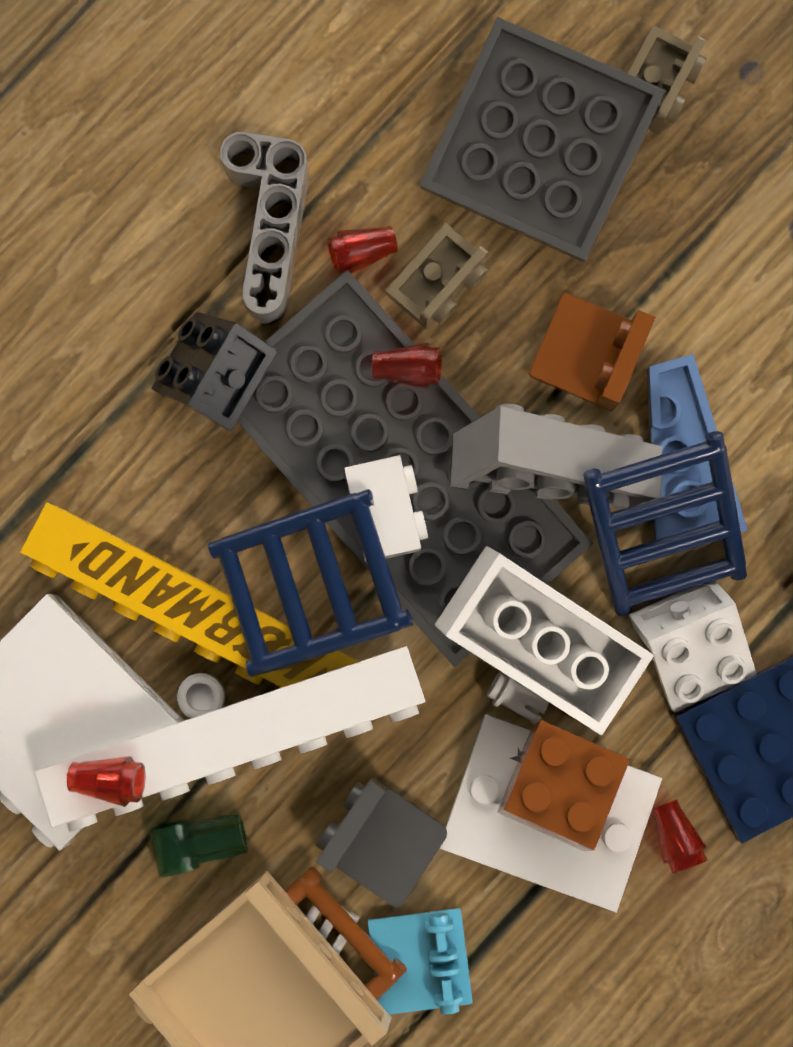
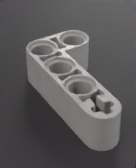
M236 132L229 135L223 141L220 148V157L229 179L237 185L260 189L243 285V300L250 315L257 322L272 324L279 321L285 315L288 307L309 182V166L303 147L296 141L247 132ZM247 152L254 155L253 161L245 167H238L232 164L233 159L240 153ZM287 159H292L299 163L298 168L290 174H283L276 170L277 166ZM277 203H286L292 207L291 212L284 218L276 219L269 215L270 209ZM271 246L280 247L285 251L281 260L276 263H267L261 259L263 252ZM264 278L270 279L269 287L274 300H268L266 307H260L256 298L264 297L266 289Z

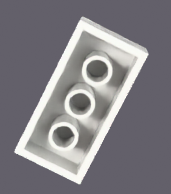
M488 546L484 548L435 623V626L445 636L600 735H603L654 657L652 653Z

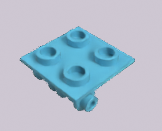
M461 908L368 919L370 938L391 961L397 958L407 967V972L377 1000L389 1015L440 1008L441 1014L447 1015L459 1012V1006L473 1004Z

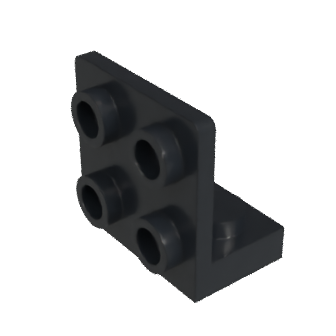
M196 312L193 317L187 319L181 326L178 333L179 341L170 356L162 360L155 372L156 380L151 389L162 396L187 405L220 427L232 431L275 357L277 350L236 322Z

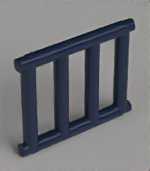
M710 432L705 436V442L601 473L596 468L584 472L587 498L611 600L617 615L624 616L632 611L631 606L729 576L732 580L736 581L747 577L746 559L729 459L722 432ZM709 461L712 482L615 512L610 511L606 492ZM716 501L719 521L621 551L619 550L615 531ZM723 539L726 558L628 588L624 569Z
M370 489L316 505L225 536L208 544L212 558H219L250 656V660L246 661L247 673L250 677L273 672L413 626L414 621L409 610H402L369 508L374 506L373 493ZM350 514L352 515L384 616L359 624L356 622L325 525L326 522ZM306 529L339 629L312 638L281 540L282 537ZM263 544L294 645L268 652L237 552Z

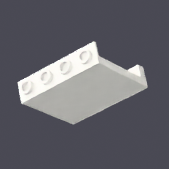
M46 594L0 641V801L11 812L15 814L22 813L34 825L31 830L40 842L50 848L55 846L60 851L70 845L75 840L74 837L83 828L69 832L67 823L51 828L34 771L185 720L58 595Z

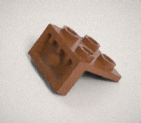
M564 293L530 369L529 376L612 412L623 397L656 317L638 310L630 320L578 297Z

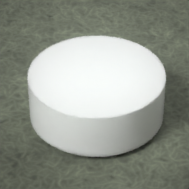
M198 673L191 675L181 683L178 689V705L181 711L189 718L220 709L225 702L224 686L218 678L211 674Z

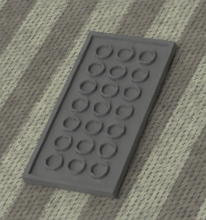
M348 270L265 341L266 344L277 350V353L237 422L312 507L350 494L345 467L398 455L401 457L403 467L412 465L418 493L409 494L413 513L423 512L428 538L420 540L421 551L387 558L386 560L402 609L409 610L415 624L454 667L471 652L445 636L435 626V623L486 546L500 553L545 584H548L593 544L554 499L535 498L536 489L510 490L508 494L489 492L490 483L480 481L470 482L467 489L450 487L453 435L480 417ZM352 515L326 522L369 570Z

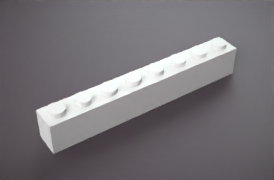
M404 646L34 771L51 828L67 823L69 832L98 822L96 813L113 808L115 816H119L144 806L141 799L143 797L159 792L161 799L166 800L190 791L188 782L206 777L208 785L235 776L233 768L235 766L252 761L253 768L258 769L282 760L279 751L298 746L300 754L327 745L325 738L327 735L344 730L345 737L349 738L372 730L371 720L390 715L391 722L393 723L419 714L417 705L426 701L408 647Z

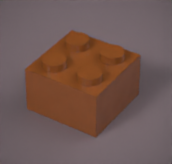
M540 720L531 728L497 813L582 851H594L630 759Z

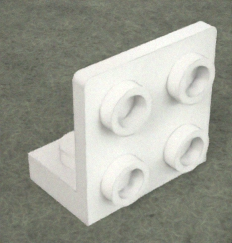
M716 581L680 591L629 614L633 629L650 653L654 655L652 659L666 700L673 712L680 711L756 675L736 604Z

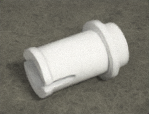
M502 672L497 674L487 692V697L493 699L492 704L498 707L502 704L530 720L533 724L541 719V716L538 715L539 712L544 714L549 704L547 700Z

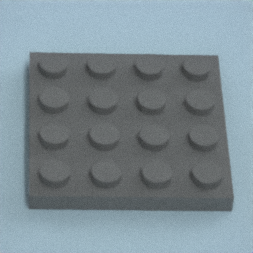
M497 17L419 186L426 192L585 263L666 90Z

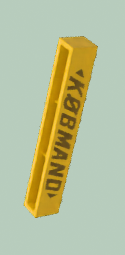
M46 502L20 551L22 554L33 559L30 567L54 579L58 572L73 579L74 581L70 587L73 590L96 600L99 593L115 601L111 609L134 621H137L139 615H142L156 622L152 629L156 633L175 642H178L180 636H183L197 643L194 652L218 664L222 657L238 665L235 671L236 674L258 685L261 684L264 678L280 686V689L359 662L340 651H335L273 672L250 677L246 668V661L250 660V656L231 595ZM255 608L268 652L294 645L287 624Z

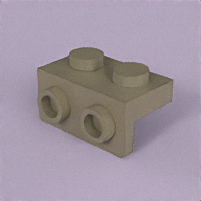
M654 25L652 26L628 72L629 75L666 90L648 130L658 134L665 119L674 123L686 100V97L679 94L686 80L694 84L707 60L706 57L700 55L706 39L698 36L694 45Z
M445 223L385 290L386 295L426 330L434 321L441 325L456 309L458 303L454 300L455 297L465 286L470 291L474 289L488 272V268L484 266L487 261L488 251L482 246L477 250Z

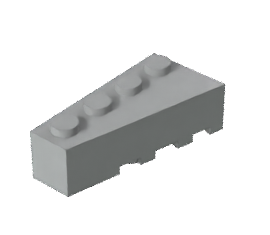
M502 404L454 433L450 487L467 489L470 482L480 481L490 483L489 492L508 494L510 490L532 488L536 489L535 498L548 500L565 499L577 494L578 504L589 505L583 476L585 471L596 468L601 473L653 458L662 455V446L643 442L644 439L638 435L626 434L619 436L605 432V429L599 425L579 426L565 422V418L559 415L546 414L539 416L524 412V408L519 405ZM662 475L606 492L610 508L625 509L661 498Z

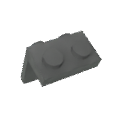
M373 777L366 787L357 782L342 806L348 809L349 812L340 826L331 822L317 842L316 846L323 852L316 863L331 873L337 867L391 906L398 907L405 902L445 841L447 829L439 821Z

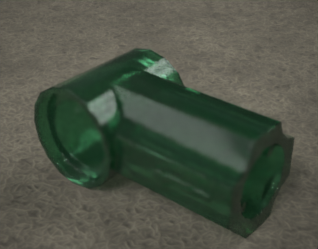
M240 812L192 823L190 819L181 820L149 829L159 877L185 873L199 868L202 863L234 857L248 852L247 835Z

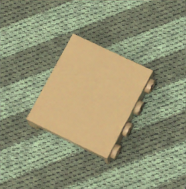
M268 871L142 979L129 994L134 1001V1008L138 1015L145 1022L153 1023L165 1038L166 1047H363L368 1042L373 1046L387 1034L392 1018Z

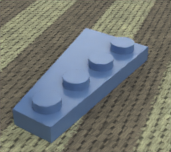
M694 354L647 368L650 443L662 446V455L705 442V436L708 433L717 431ZM709 461L662 475L661 497L712 482ZM733 484L740 530L744 532L748 529ZM716 501L654 519L655 540L719 521Z

